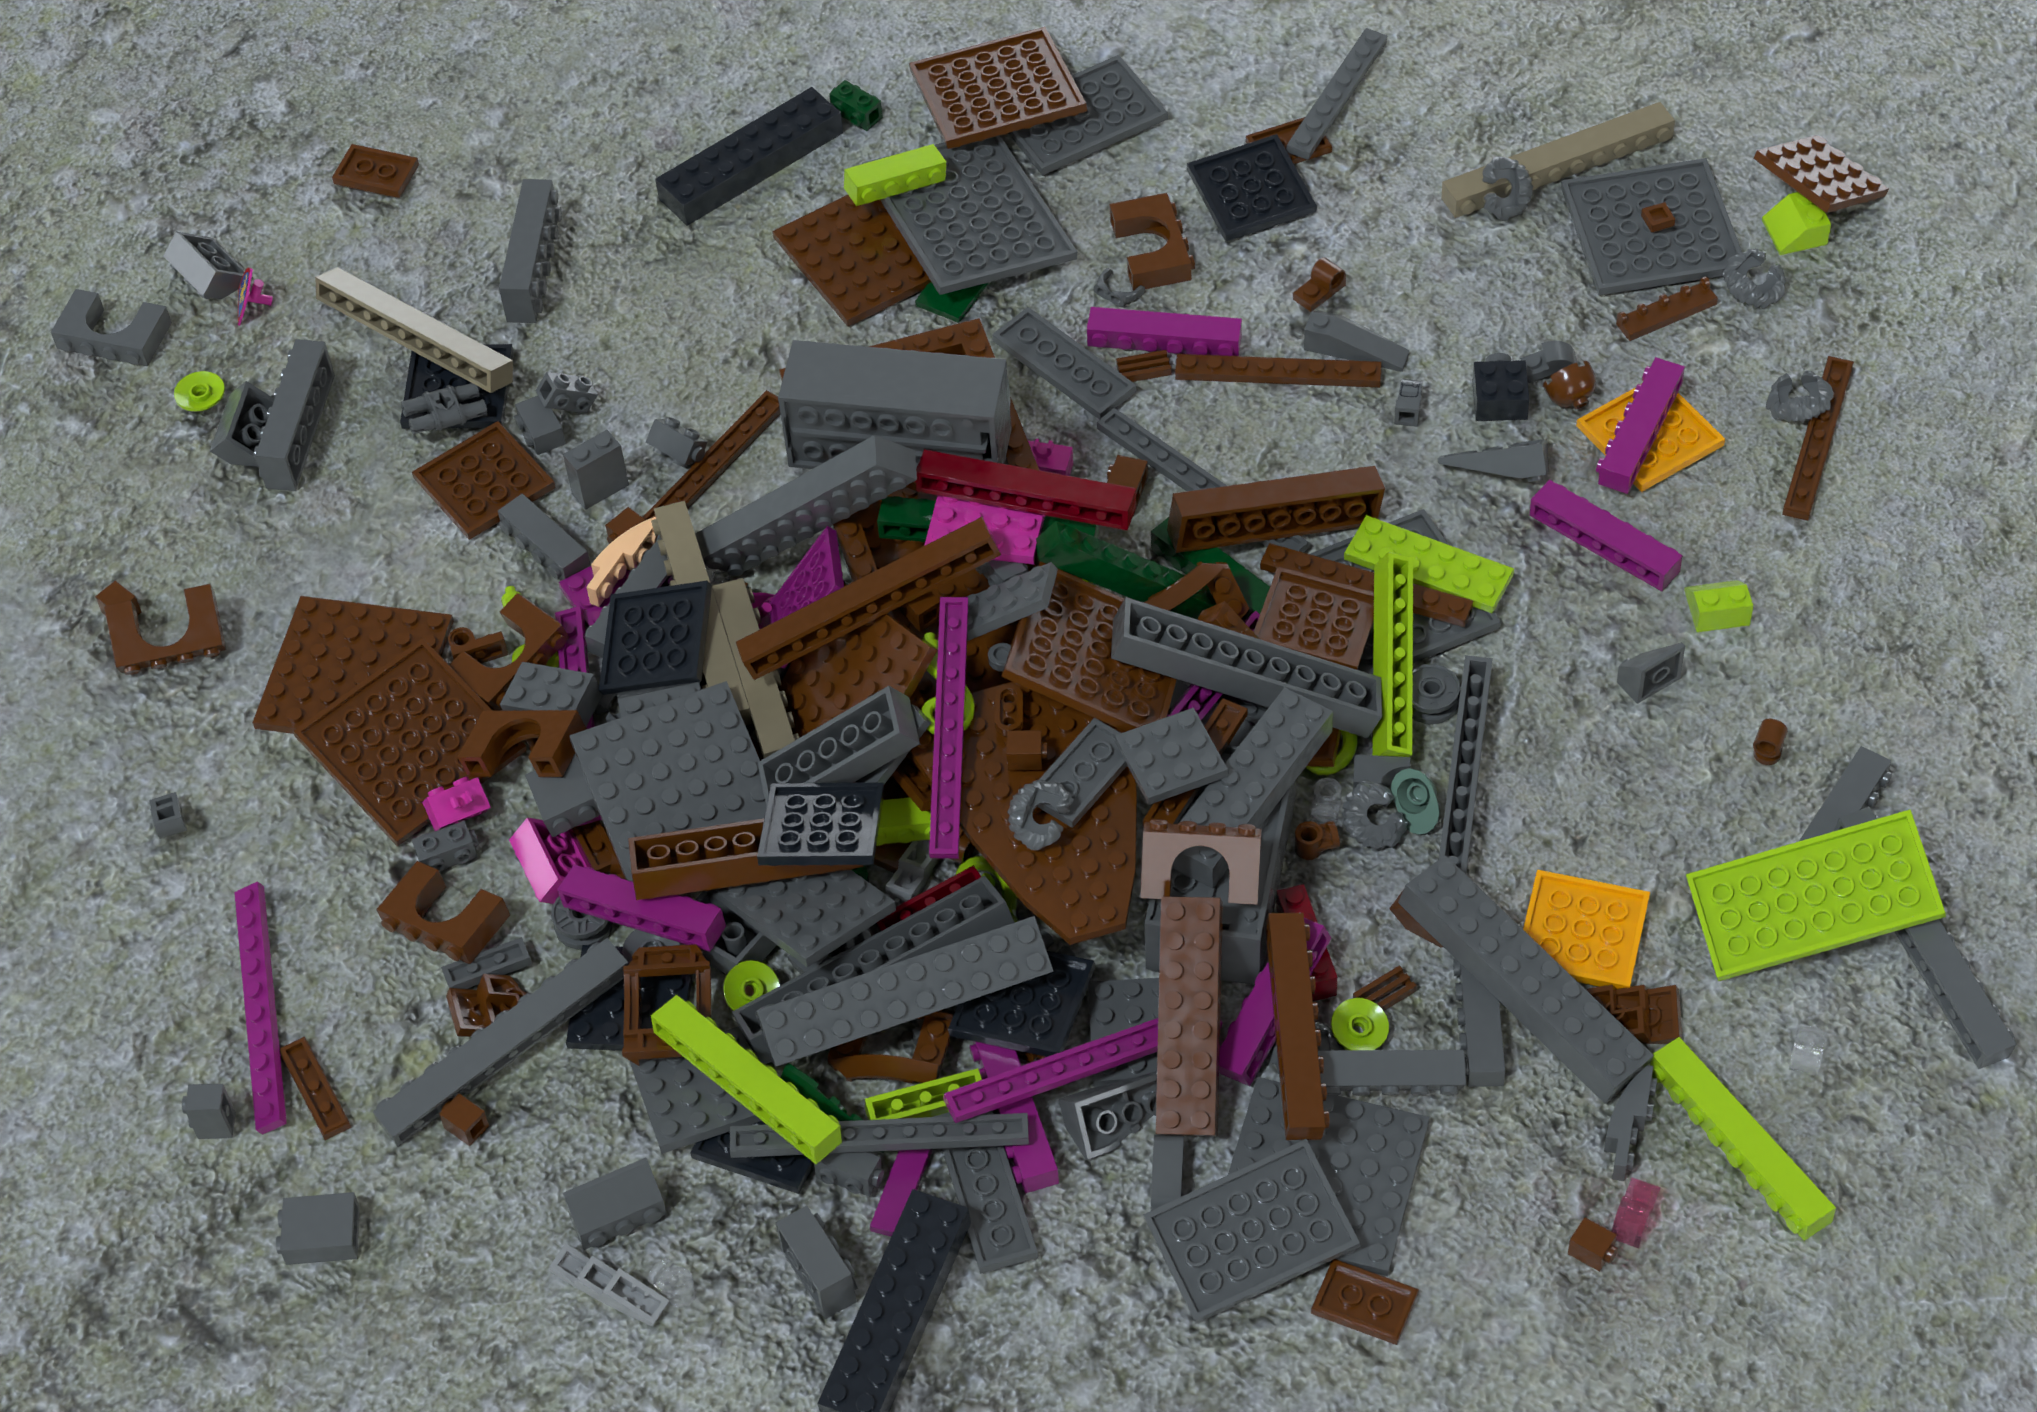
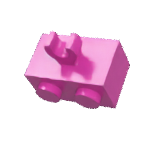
M1037 438L1035 441H1028L1040 471L1070 476L1073 467V447L1055 445L1051 440L1048 443H1041Z
M468 776L453 782L454 787L444 790L443 786L428 792L429 797L422 803L435 831L446 828L450 824H457L486 813L491 808L478 777L469 780Z

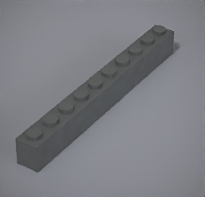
M1465 655L1439 852V859L1446 855L1465 874L1467 873L1493 658Z
M1870 807L1840 817L1834 831L1872 821L1879 817L1874 815ZM1941 919L1895 931V934L1977 1068L1981 1069L2009 1058L2017 1045L2014 1034L2004 1025L1998 1008L1991 1004L1985 994L1983 984L1973 975L1968 960L1960 954L1955 946L1953 936L1945 930Z
M608 938L602 942L594 943L585 955L579 959L571 960L558 975L548 977L535 992L525 994L512 1009L499 1013L494 1022L489 1026L476 1030L470 1040L463 1045H457L448 1052L447 1057L439 1063H432L425 1069L424 1074L416 1080L406 1082L401 1087L400 1092L391 1098L383 1099L373 1111L377 1122L396 1146H400L440 1116L439 1113L448 1101L453 1100L458 1094L464 1097L624 979L623 966L629 965L627 960Z

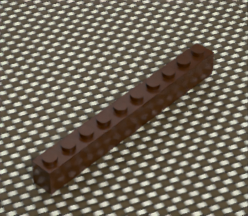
M980 517L736 641L741 660L752 678L756 680L1000 556L1001 553L985 520L983 517Z

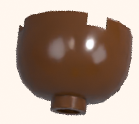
M1583 361L1585 366L1579 367L1577 363L1564 367L1550 376L1552 382L1547 384L1545 381L1543 383V388L1553 403L1564 408L1574 406L1575 409L1582 408L1589 403L1588 398L1593 395L1596 388V376L1588 361Z

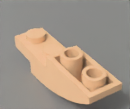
M655 517L643 521L621 534L593 561L591 566L594 577L587 586L591 604L600 607L605 598L607 599L611 595L617 581L624 577L626 570L631 571L636 568L642 561L644 553L654 545L658 535L655 536L651 520L656 519Z

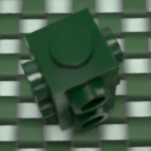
M844 80L829 93L830 103L841 112V117L850 121L854 126L868 131L883 118L881 100L865 92L857 85Z

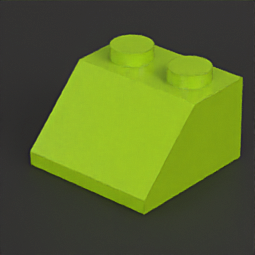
M1799 192L1788 194L1762 217V222L1779 255L1828 244L1831 223L1826 213Z
M1734 580L1684 587L1696 632L1750 626L1753 603L1747 584Z

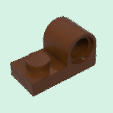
M1322 257L1313 266L1311 279L1293 292V300L1308 311H1314L1346 286L1345 271L1326 257Z
M460 627L454 629L448 636L453 660L462 651L481 664L509 655L502 631L475 639L470 629Z

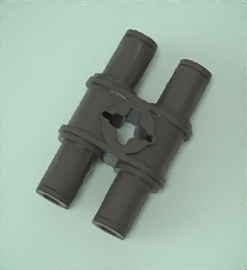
M473 383L457 387L447 385L446 388L432 392L425 391L422 396L401 401V408L405 417L426 411L430 413L409 419V426L413 435L433 429L442 431L443 428L458 424L464 425L467 420L487 415V407L483 399L464 405L459 403L479 398L478 387Z

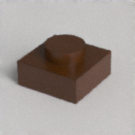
M1665 202L1642 208L1641 216L1651 233L1675 226V218Z

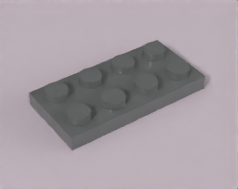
M1052 562L1043 566H1037L1031 571L1020 576H1013L1008 581L999 585H992L987 590L969 595L967 641L1048 608L1058 571L1056 566Z
M1094 718L1039 779L1047 782L1055 780L1063 785L1067 792H1070L1071 798L1074 799V802L1070 805V812L1059 814L1049 804H1040L1037 807L1073 828L1127 767L1115 743V735L1121 733Z

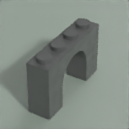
M75 289L51 330L57 349L82 353L87 356L102 357L108 360L127 362L133 365L148 366L172 324L167 307L143 302L128 327L116 333L100 334L93 331L104 311L99 294Z

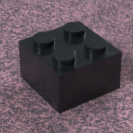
M1526 360L1474 362L1472 387L1475 421L1528 420L1529 391Z

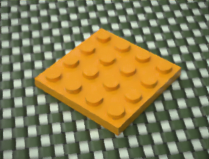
M1635 388L1577 419L1576 427L1605 456L1609 439L1614 440L1616 436L1614 433L1618 421L1624 420L1625 408L1628 402L1632 403L1634 400ZM1678 393L1633 484L1643 492L1723 447L1725 438Z
M1537 869L1523 930L1577 982L1599 987L1613 984L1616 989L1630 988L1650 892Z

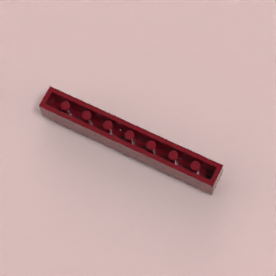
M925 449L916 468L917 480L915 483L917 492L1127 531L1136 509V488Z

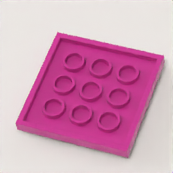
M937 496L925 545L983 517L1001 553L1000 556L992 560L1034 564L1037 553L1036 538L1041 535L1045 515Z

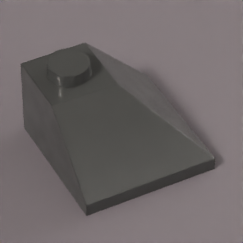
M1681 642L1640 653L1632 659L1624 660L1618 667L1617 683L1637 704L1681 678L1685 645Z

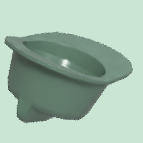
M1409 768L1400 771L1395 775L1391 784V793L1394 795L1393 800L1397 810L1402 812L1404 819L1408 821L1406 829L1418 835L1426 834L1435 828L1439 820L1440 810L1436 786L1431 779L1419 770Z

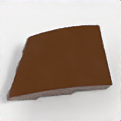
M483 974L477 990L449 988L446 998L457 1036L471 1037L476 1030L482 1027L486 1028L494 1022L499 1013L505 1010L509 1011L516 1006L526 992L519 988L511 976Z
M1612 984L1587 989L1641 1043L1669 1044L1678 1037L1682 1039L1680 995L1676 985L1647 989L1645 985H1638L1630 988L1616 989Z

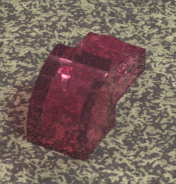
M1633 1177L1631 1178L1626 1193L1620 1202L1611 1231L1617 1234L1616 1241L1639 1249L1661 1187Z

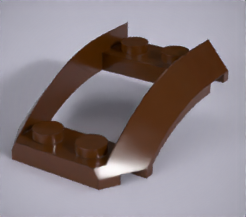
M1201 561L1187 575L1143 602L1169 611L1190 598L1207 584L1216 604L1225 601L1242 620L1249 611L1242 592L1229 566L1225 562H1215L1216 564L1202 563Z
M696 944L639 947L632 955L633 960L629 965L623 966L624 1046L622 1048L623 1057L640 1066V1059L683 1057L654 1033L653 1028L642 1029L641 977L696 974V1009L705 1018H711L710 961L705 959L702 951Z
M943 1009L918 1018L924 1019L912 1059L881 1054L861 1055L866 1036L830 1048L828 1064L835 1071L838 1070L846 1078V1081L849 1082L857 1078L890 1079L912 1084L913 1081L925 1083L939 1078L951 1039L948 1028L955 1011Z

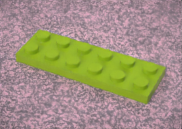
M1367 515L1344 552V560L1374 570V565L1388 552L1413 557V584L1473 600V607L1489 613H1493L1514 575V568Z

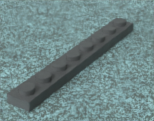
M1365 28L1288 142L1286 148L1288 153L1309 160L1386 45L1387 35Z

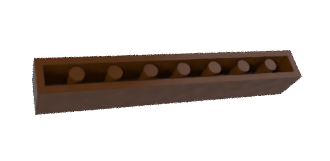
M1269 913L1265 932L1285 1139L1321 1140L1325 1128H1329V1112L1323 1108V1101H1326L1327 1090L1326 1084L1321 1083L1320 1074H1323L1324 1060L1323 1056H1318L1317 1047L1321 1046L1320 1029H1315V1020H1318V1004L1312 1001V994H1315L1316 985L1315 977L1310 976L1309 967L1313 965L1312 950H1307L1306 942L1310 940V926L1304 923V913Z

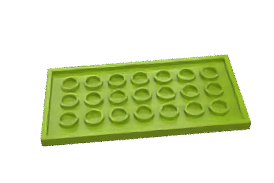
M1911 809L1686 874L1718 982L1946 917Z

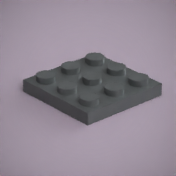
M1194 708L1115 735V743L1148 805L1228 777V769Z

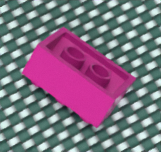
M527 817L509 839L539 902L554 904L559 897L557 889L574 864L581 867H590L571 829L552 837L543 820Z

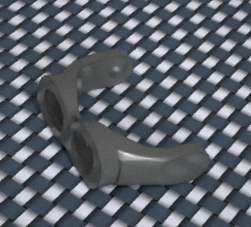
M1106 268L1100 274L1097 284L1094 286V292L1119 307H1123L1138 299L1145 291V287L1140 285L1131 292H1111L1104 283L1112 273V270Z

